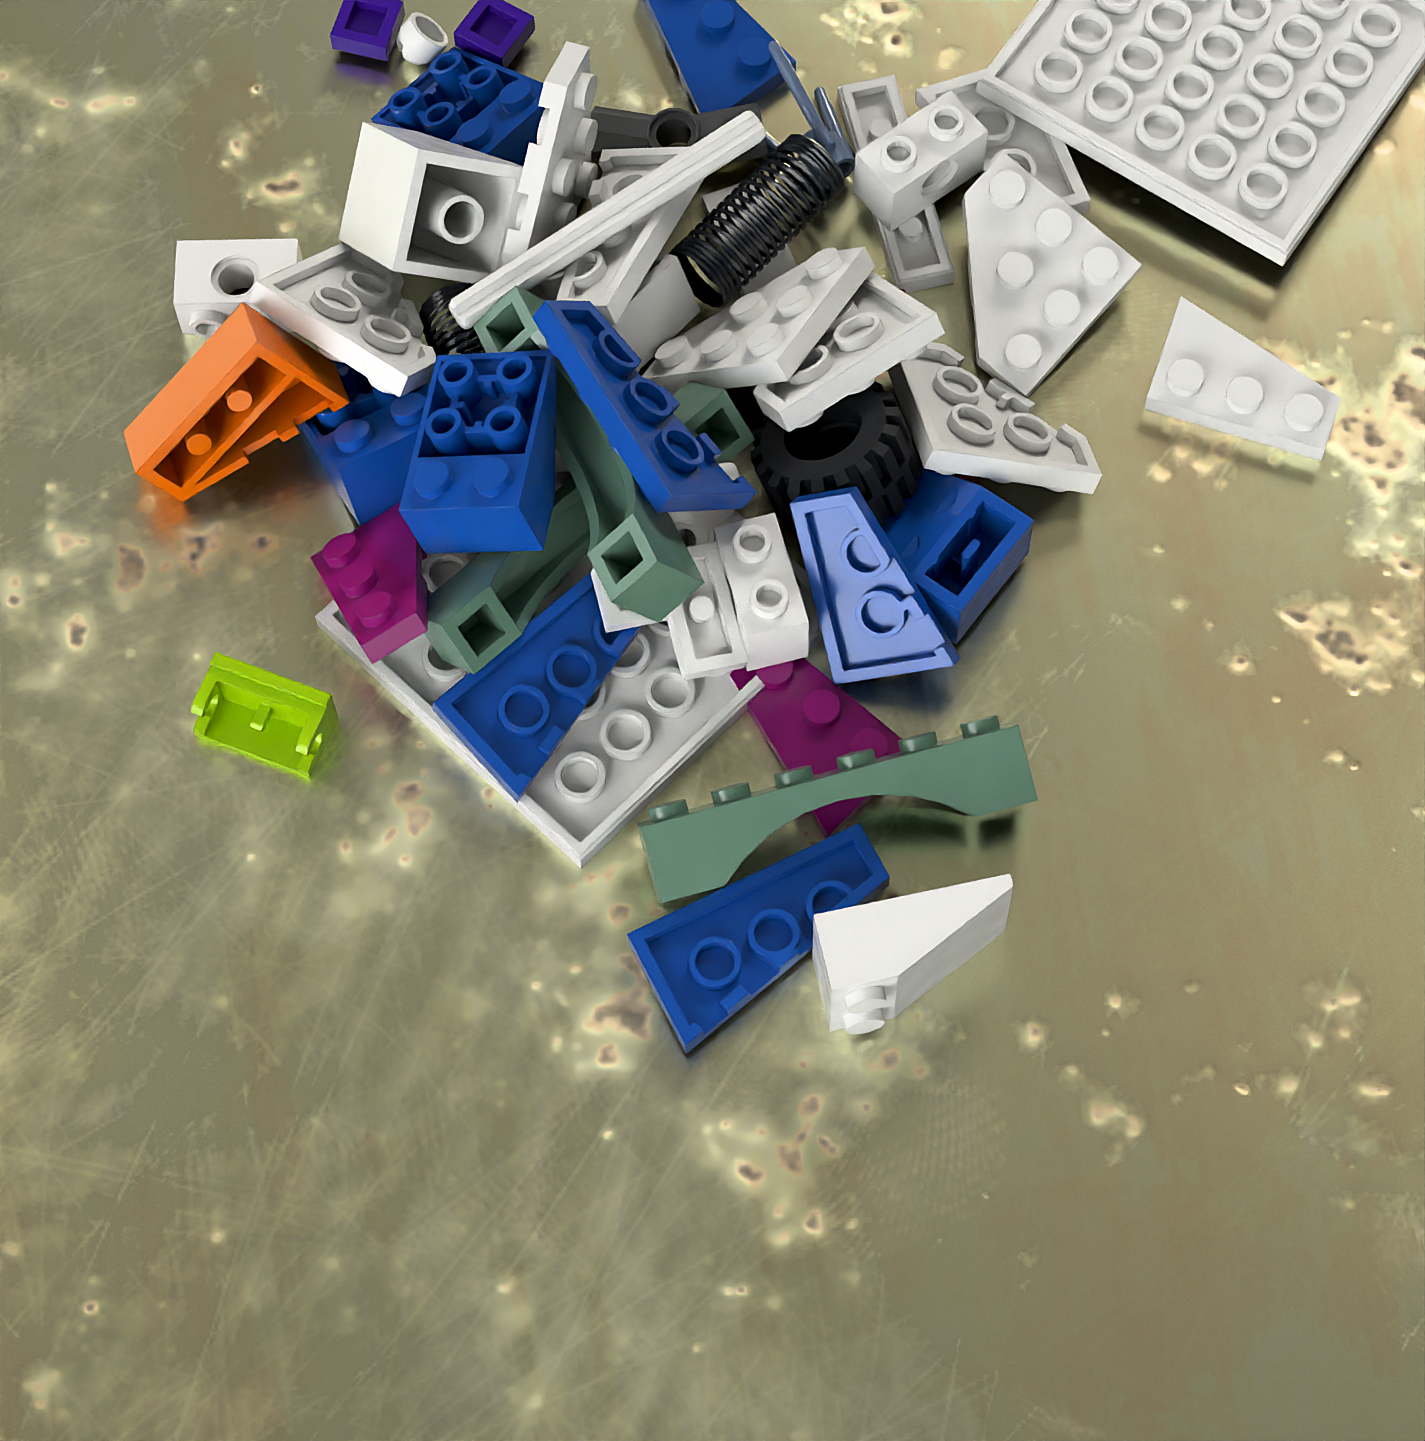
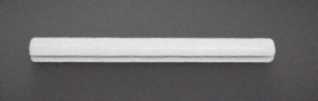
M751 110L743 112L455 296L448 305L452 316L463 329H470L515 285L526 291L531 290L751 149L766 136V131L759 118Z

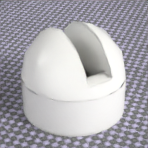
M414 12L401 26L396 38L397 47L402 52L403 58L415 65L430 63L448 45V37L444 30L433 19L419 12Z

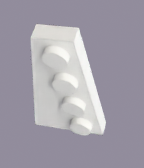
M690 146L602 149L599 165L603 173L601 179L593 180L588 195L592 209ZM704 179L568 265L565 269L556 300L590 301L610 325H616Z

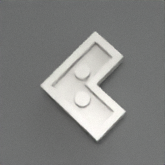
M716 541L687 547L705 583L662 620L668 623L683 681L742 669L748 663ZM593 567L590 574L606 633L657 623L611 603Z

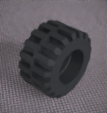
M876 381L864 391L847 395L824 410L822 416L817 421L808 426L795 428L791 432H787L765 415L761 420L764 428L754 433L755 440L752 443L755 448L750 451L751 462L778 518L781 519L784 527L791 533L796 532L790 503L796 497L857 486L882 527L886 525L884 520L890 515L897 516L905 508L903 500L914 496L918 488L915 480L922 476L920 456L897 401L890 391L885 392L882 384Z

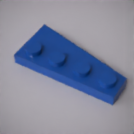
M545 300L532 318L547 340L548 349L563 365L577 387L580 399L591 409L607 434L610 446L621 456L639 484L642 496L653 506L656 513L743 509L757 491L744 476H740L733 481L715 461L722 451L706 433H702L696 438L674 414L680 403L665 386L660 387L655 382L642 377L635 370L642 360L590 301Z
M589 572L529 622L519 638L476 674L469 672L434 701L432 710L518 803L644 625L606 633L592 577Z
M859 822L628 933V944L685 1053L687 1054L812 950L814 914L867 904L889 886L890 876Z

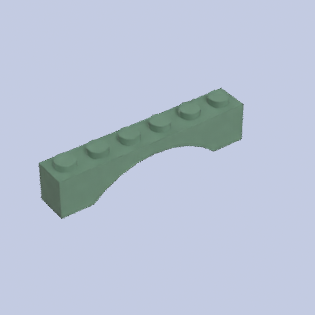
M515 285L473 325L486 353L549 350L546 343L547 340L532 318L545 300ZM557 358L556 448L572 474L583 499L590 530V544L587 555L611 603L659 623L705 582L668 512L656 513L653 506L644 499L640 492L639 484L621 456L610 446L607 434L591 409L580 399L577 387Z
M689 381L673 394V397L680 403V406L674 412L677 418L695 438L702 433H706L722 451L715 460L718 464L729 462L755 440L726 390ZM573 478L555 492L544 550L482 552L428 596V631L424 634L443 661L476 674L523 634L532 615L547 594L587 554L590 544L589 521L583 499Z
M990 715L961 723L962 735L942 741L937 740L935 731L899 740L900 752L876 758L873 748L864 749L836 757L838 769L813 775L811 765H806L774 774L776 786L751 792L748 782L711 791L713 803L688 809L686 799L651 807L648 809L650 820L636 824L656 898L661 903L725 886L743 860L769 835L802 814L836 801L870 795L913 796L942 803L973 817L1037 801L1038 798L1019 725L1011 723L1000 725L998 716Z

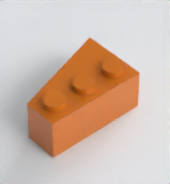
M242 302L123 431L135 473L184 502L250 463L248 459L249 454L278 437L282 442L287 441L300 433L298 425L328 407L334 413L349 404L350 401L334 362Z

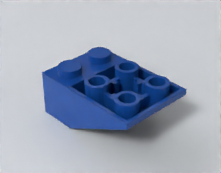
M453 46L449 51L438 55L431 62L429 68L408 87L393 94L388 104L374 115L371 120L375 124L418 131L524 166L529 143L537 144L538 127L545 107L538 106L544 83Z
M550 350L437 355L399 507L400 514L425 554L544 550L555 500L557 358Z
M331 360L336 365L350 403L334 413L328 407L300 425L339 496L358 524L362 526L401 502L429 387L427 384H424L402 397H398L395 394H388L376 389L369 383L368 377L346 363Z
M922 465V476L915 480L918 488L914 496L903 500L905 508L897 516L890 515L884 520L886 525L882 526V529L948 638L957 644L1028 555L1034 520L983 486L952 475H944L930 469H924Z

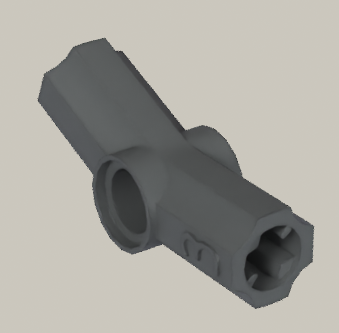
M758 102L695 115L681 108H667L659 111L656 115L594 106L591 111V119L597 121L598 129L595 144L591 151V161L599 162L602 149L668 147L673 143H685L686 145L683 147L692 146L745 111L751 110L763 125ZM766 138L729 163L768 156Z

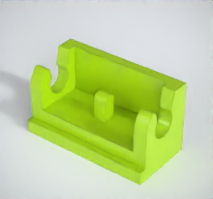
M215 652L210 661L211 665L191 707V713L198 715L193 727L194 735L310 779L339 720L332 695Z

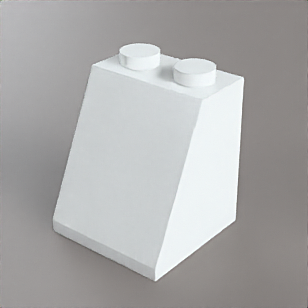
M363 121L338 239L392 271L476 284L503 266L502 252L508 228L516 230L517 213L524 195L517 192L523 166L418 131Z

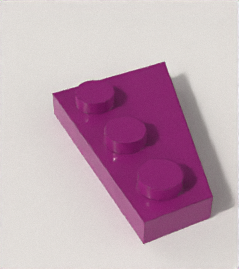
M400 503L354 531L334 537L321 551L310 557L358 643L372 664L428 631L427 582L422 575V560L427 558V554H425L400 514Z
M805 658L747 671L745 666L730 673V677L739 691L756 675L765 685L748 703V712L765 740L770 744L785 771L811 765L813 775L838 769L836 757L873 748L875 757L879 758L900 752L898 741L902 739L838 685H835L832 680ZM874 795L836 801L810 812L826 839L838 833Z

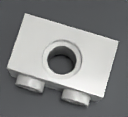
M949 90L856 152L853 192L891 232L983 170L988 130L957 96Z
M298 238L177 241L173 305L182 333L210 338L242 302L268 318V314L249 303L250 296L256 281L303 260ZM237 289H249L241 295H230V293Z
M775 513L713 527L714 542H717L748 658V663L745 665L747 671L808 657L809 620Z

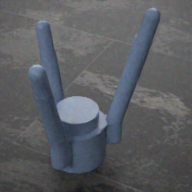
M771 41L768 45L769 51L811 128L804 136L816 141L833 157L845 179L855 168L856 154L844 137L826 90L820 86L814 91L825 122L824 125L780 44L777 41ZM766 132L767 149L770 153H774V150L780 143ZM798 155V160L804 163L818 177L823 186L828 187L818 170L806 159Z

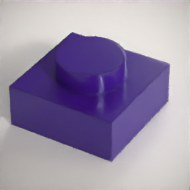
M343 0L330 33L332 49L388 62L405 17L403 1Z
M478 0L453 32L455 46L507 68L535 31V20L533 15L504 0Z

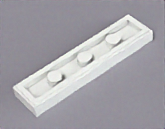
M895 75L838 86L837 99L855 154L908 118ZM934 203L891 232L872 213L891 280L895 287L905 293L954 283L955 270Z

